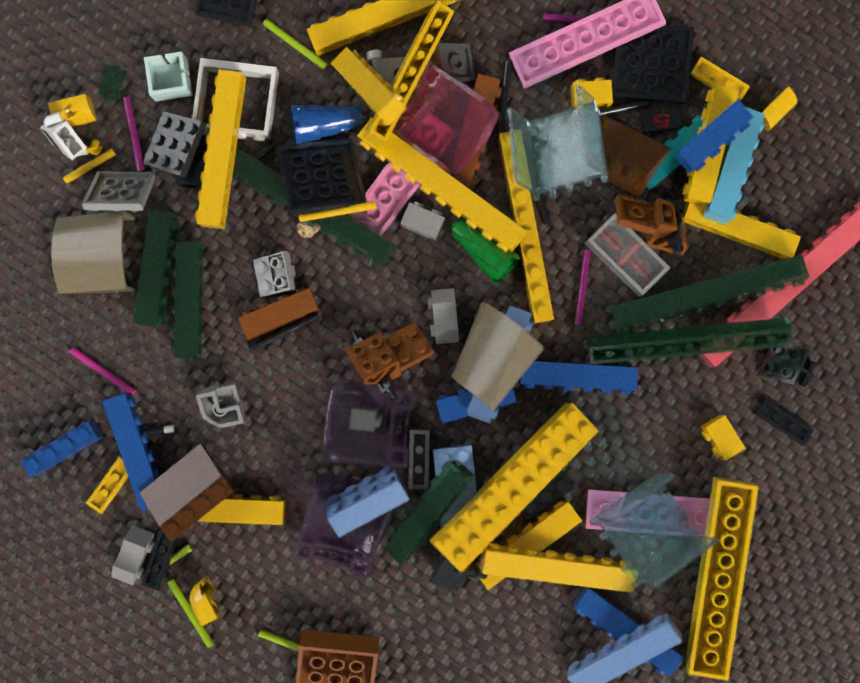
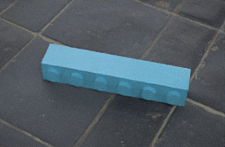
M747 107L745 108L754 116L749 121L751 125L742 133L737 131L734 134L736 138L725 147L711 204L706 206L703 214L704 218L724 225L733 220L736 215L737 209H735V206L740 201L743 193L740 190L748 178L746 171L753 162L754 156H752V153L759 144L757 137L765 125L763 121L765 114Z

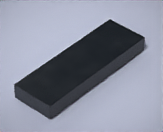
M763 398L753 413L801 446L805 445L814 431L766 398Z
M160 528L141 583L142 586L161 591L179 537L171 542Z

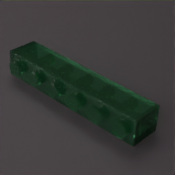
M149 209L133 324L161 328V324L165 321L163 310L164 305L168 301L166 289L171 281L169 268L173 265L172 248H175L176 245L174 234L179 225L177 215L172 212Z
M176 242V247L173 248V257L176 258V266H173L175 285L172 288L173 296H175V304L172 305L175 323L172 324L174 342H172L171 350L174 357L202 358L203 244L200 242Z
M458 459L447 461L442 466V472L430 482L431 487L420 495L419 503L409 510L408 513L410 515L407 519H403L397 526L399 528L397 532L387 539L388 544L384 549L400 565L411 559L474 477V474Z

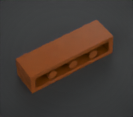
M302 287L295 290L296 294L288 296L286 294L278 297V301L275 303L266 302L260 305V309L256 311L250 309L243 312V316L238 319L246 338L252 340L320 311L312 290Z

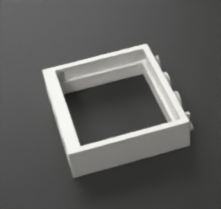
M200 58L192 119L203 122L209 72L218 73L219 70L242 72L244 76L271 79L264 131L239 128L238 134L239 139H246V137H254L253 139L257 141L271 139L279 78L277 68ZM209 124L206 125L203 134L210 132L211 126Z

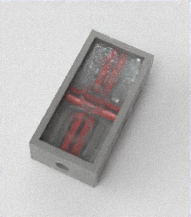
M615 213L584 243L638 297L644 295L670 269L631 228L617 225V215Z

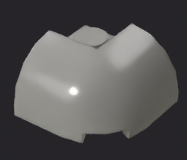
M236 383L222 386L214 385L196 394L201 415L210 424L216 425L218 428L244 423V406Z

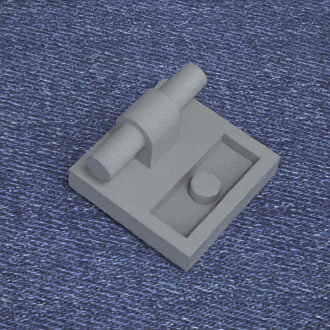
M288 251L278 252L253 260L260 297L297 290L295 268L292 265Z

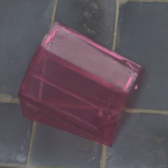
M431 63L420 78L423 82L407 104L406 109L401 113L392 133L449 175L455 177L482 149L493 131L500 113L485 98Z

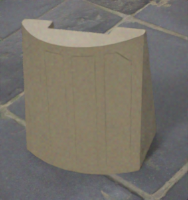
M126 211L57 218L52 235L51 257L53 275L59 294L136 292V288L126 285L123 263L124 220H134L133 215Z
M481 302L451 378L494 411L540 354L543 346L509 317L492 306Z

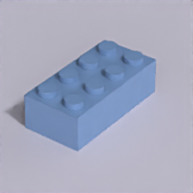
M394 465L382 468L379 473L364 478L359 484L351 485L344 492L332 495L325 501L327 519L338 537L409 500L405 485Z

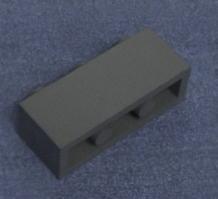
M362 405L353 407L350 429L374 432L382 421V412H379V407Z
M410 429L409 489H428L430 429Z

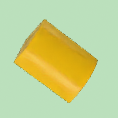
M789 86L761 112L765 114L763 121L765 122L764 129L767 132L797 104L796 95Z
M86 94L48 103L51 114L58 111L62 112L68 104L73 105L70 111H77L72 120H66L71 127L97 121L92 99Z

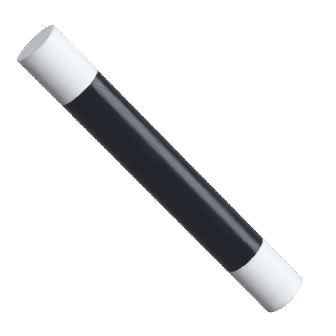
M174 425L142 429L148 436L175 432Z

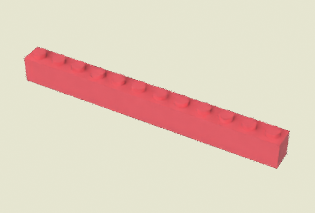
M860 201L854 205L855 210L845 213L840 218L841 222L838 225L833 224L826 230L827 234L823 238L820 236L813 241L812 248L802 251L797 256L799 259L795 263L790 262L787 264L780 276L777 274L769 280L770 285L766 288H760L755 293L756 297L753 300H747L740 306L742 309L738 313L734 312L726 319L727 323L723 326H717L712 331L713 335L710 338L705 337L698 343L699 347L695 351L709 367L718 366L860 240Z

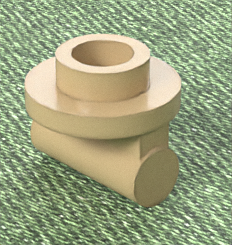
M309 220L299 222L297 229L302 237L311 238L318 232L320 226Z

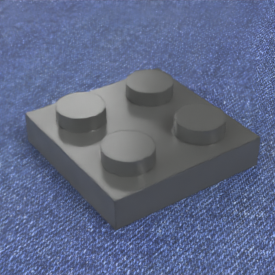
M437 44L435 55L440 83H473L476 81L470 44Z

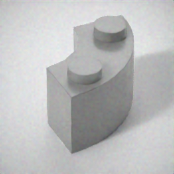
M454 288L431 290L432 298H428L429 310H433L434 325H430L431 337H435L436 344L459 342Z
M132 525L123 539L121 550L112 567L111 577L133 585L136 579L142 577L144 573V568L142 567L148 553L152 552L155 542H152L154 533Z

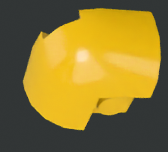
M208 575L195 584L190 592L191 609L200 626L217 619L221 615L213 598L216 590Z

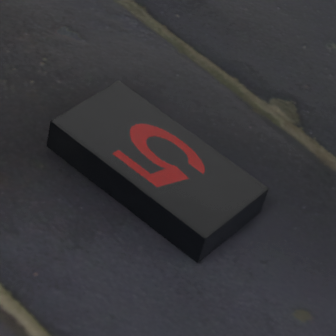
M679 108L642 113L640 115L643 134L680 129L682 127Z

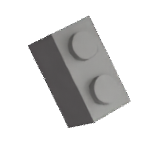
M409 202L400 223L401 227L436 241L445 217H442V213L439 211L424 209L425 206L418 202H414V204Z

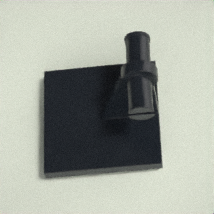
M773 339L758 374L795 386L801 373L803 375L798 385L807 387L810 377L812 378L814 375L812 372L816 362L808 360L804 368L803 365L810 351L809 349Z
M444 556L429 582L458 591L467 576L484 580L488 574H482L480 568L475 566L477 558L460 572Z

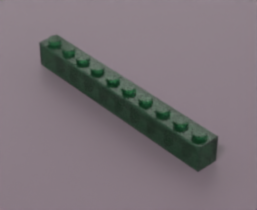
M236 148L232 178L237 176L241 179L240 183L250 188L253 186L257 189L255 192L264 198L269 196L273 199L271 202L278 207H287L281 174ZM345 214L304 221L311 227H314V225L319 227L320 232L325 236L330 237L332 235L337 238L336 242L341 246L346 247L348 245L353 248L352 252L357 256H366L369 258L368 262L377 268L379 265L384 268L396 250L394 244Z
M798 255L611 306L610 314L615 331H621V334L631 332L632 328L640 327V329L649 327L653 322L665 323L670 321V318L676 316L684 318L694 311L702 313L707 311L709 307L716 306V308H721L728 305L727 303L731 301L739 303L747 300L746 297L754 296V298L766 295L768 291L773 290L776 293L785 290L787 286L799 287L804 285L810 276L803 256Z
M788 318L590 336L588 337L590 363L601 364L792 346V327Z

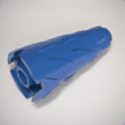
M290 105L296 144L319 140L321 137L362 126L363 122H366L365 110L361 111V108L352 106L336 107L335 105Z

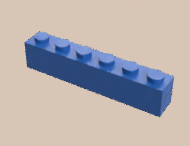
M533 361L519 378V384H523V388H535V385H543L542 389L554 390V386H562V390L573 391V387H581V391L592 392L593 388H599L601 393H612V389L619 390V394H631V391H637L638 368Z
M128 392L104 400L102 403L140 511L149 508L140 492L160 477L161 472L155 467L153 451L149 450L147 444L149 442L146 432H143L141 427L142 418L139 413H136L134 407L136 406V401L133 395L130 396Z
M584 587L573 602L576 613L583 618L587 616L592 619L591 623L598 629L603 627L607 630L606 634L615 641L624 634L629 635L641 626L640 623L590 587ZM672 647L647 660L645 663L651 662L655 665L654 669L661 675L666 673L671 677L684 657Z

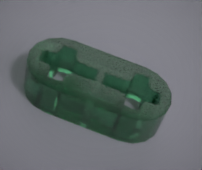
M116 65L108 67L102 80L99 94L107 102L116 101L122 89L125 73L120 67ZM117 72L119 74V77L114 78L112 76V73ZM111 89L113 94L106 95L105 92Z

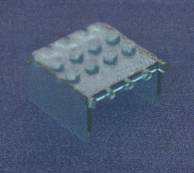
M580 85L576 86L578 107L563 110L561 112L562 117L557 112L545 116L544 121L542 118H538L528 123V120L512 108L507 109L515 183L532 192L534 201L540 200L539 194L549 192L550 197L555 196V189L566 187L567 191L571 192L573 191V184L584 182L585 186L589 187L591 186V179L601 177L603 183L608 181L599 108L596 107L595 98Z
M659 473L653 478L647 479L589 521L591 525L598 522L604 530L599 537L601 540L606 537L609 538L615 547L610 554L615 556L619 553L626 564L621 568L622 572L625 573L630 570L636 579L631 583L633 588L640 584L656 588L718 542L716 538L699 536L691 524L684 526L689 520L681 508L674 510L678 503L670 491L663 494L667 489L665 484L675 478L673 473Z

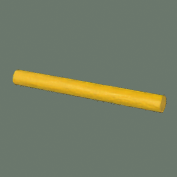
M376 201L329 211L299 214V220L304 222L377 209Z

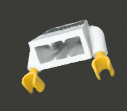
M72 104L66 105L62 112L58 111L45 118L40 129L52 145L71 160L77 156L88 155L89 152L93 155L100 154L102 146H98L100 143L98 140H93L90 147H87L66 121L72 120L77 111H70L73 106Z

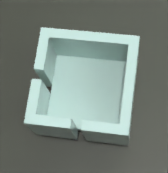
M183 52L165 54V58L170 64H167L162 55L144 57L149 95L155 101L193 96L191 79L188 77L190 75L188 59Z

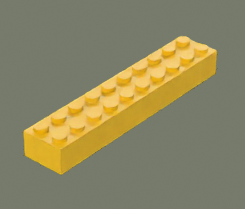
M565 403L429 541L457 570L462 572L597 434L598 430L573 403Z
M713 476L684 665L690 675L727 681L729 679L759 487L753 482Z

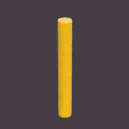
M111 148L64 176V181L67 184L115 156V151Z

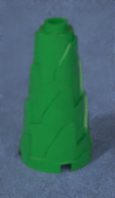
M457 219L450 227L452 229V236L464 247L468 255L495 286L500 283L498 279L501 277L504 280L518 264L517 260L521 259L515 251L511 253L508 250L507 252L501 250L495 240L491 239L490 241L486 239L479 229L471 228L463 219Z

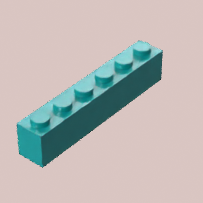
M701 113L691 120L693 124L689 128L685 125L677 132L679 136L676 139L670 138L663 144L669 147L670 151L645 188V193L681 165L674 155L697 135L699 127H702L703 124Z

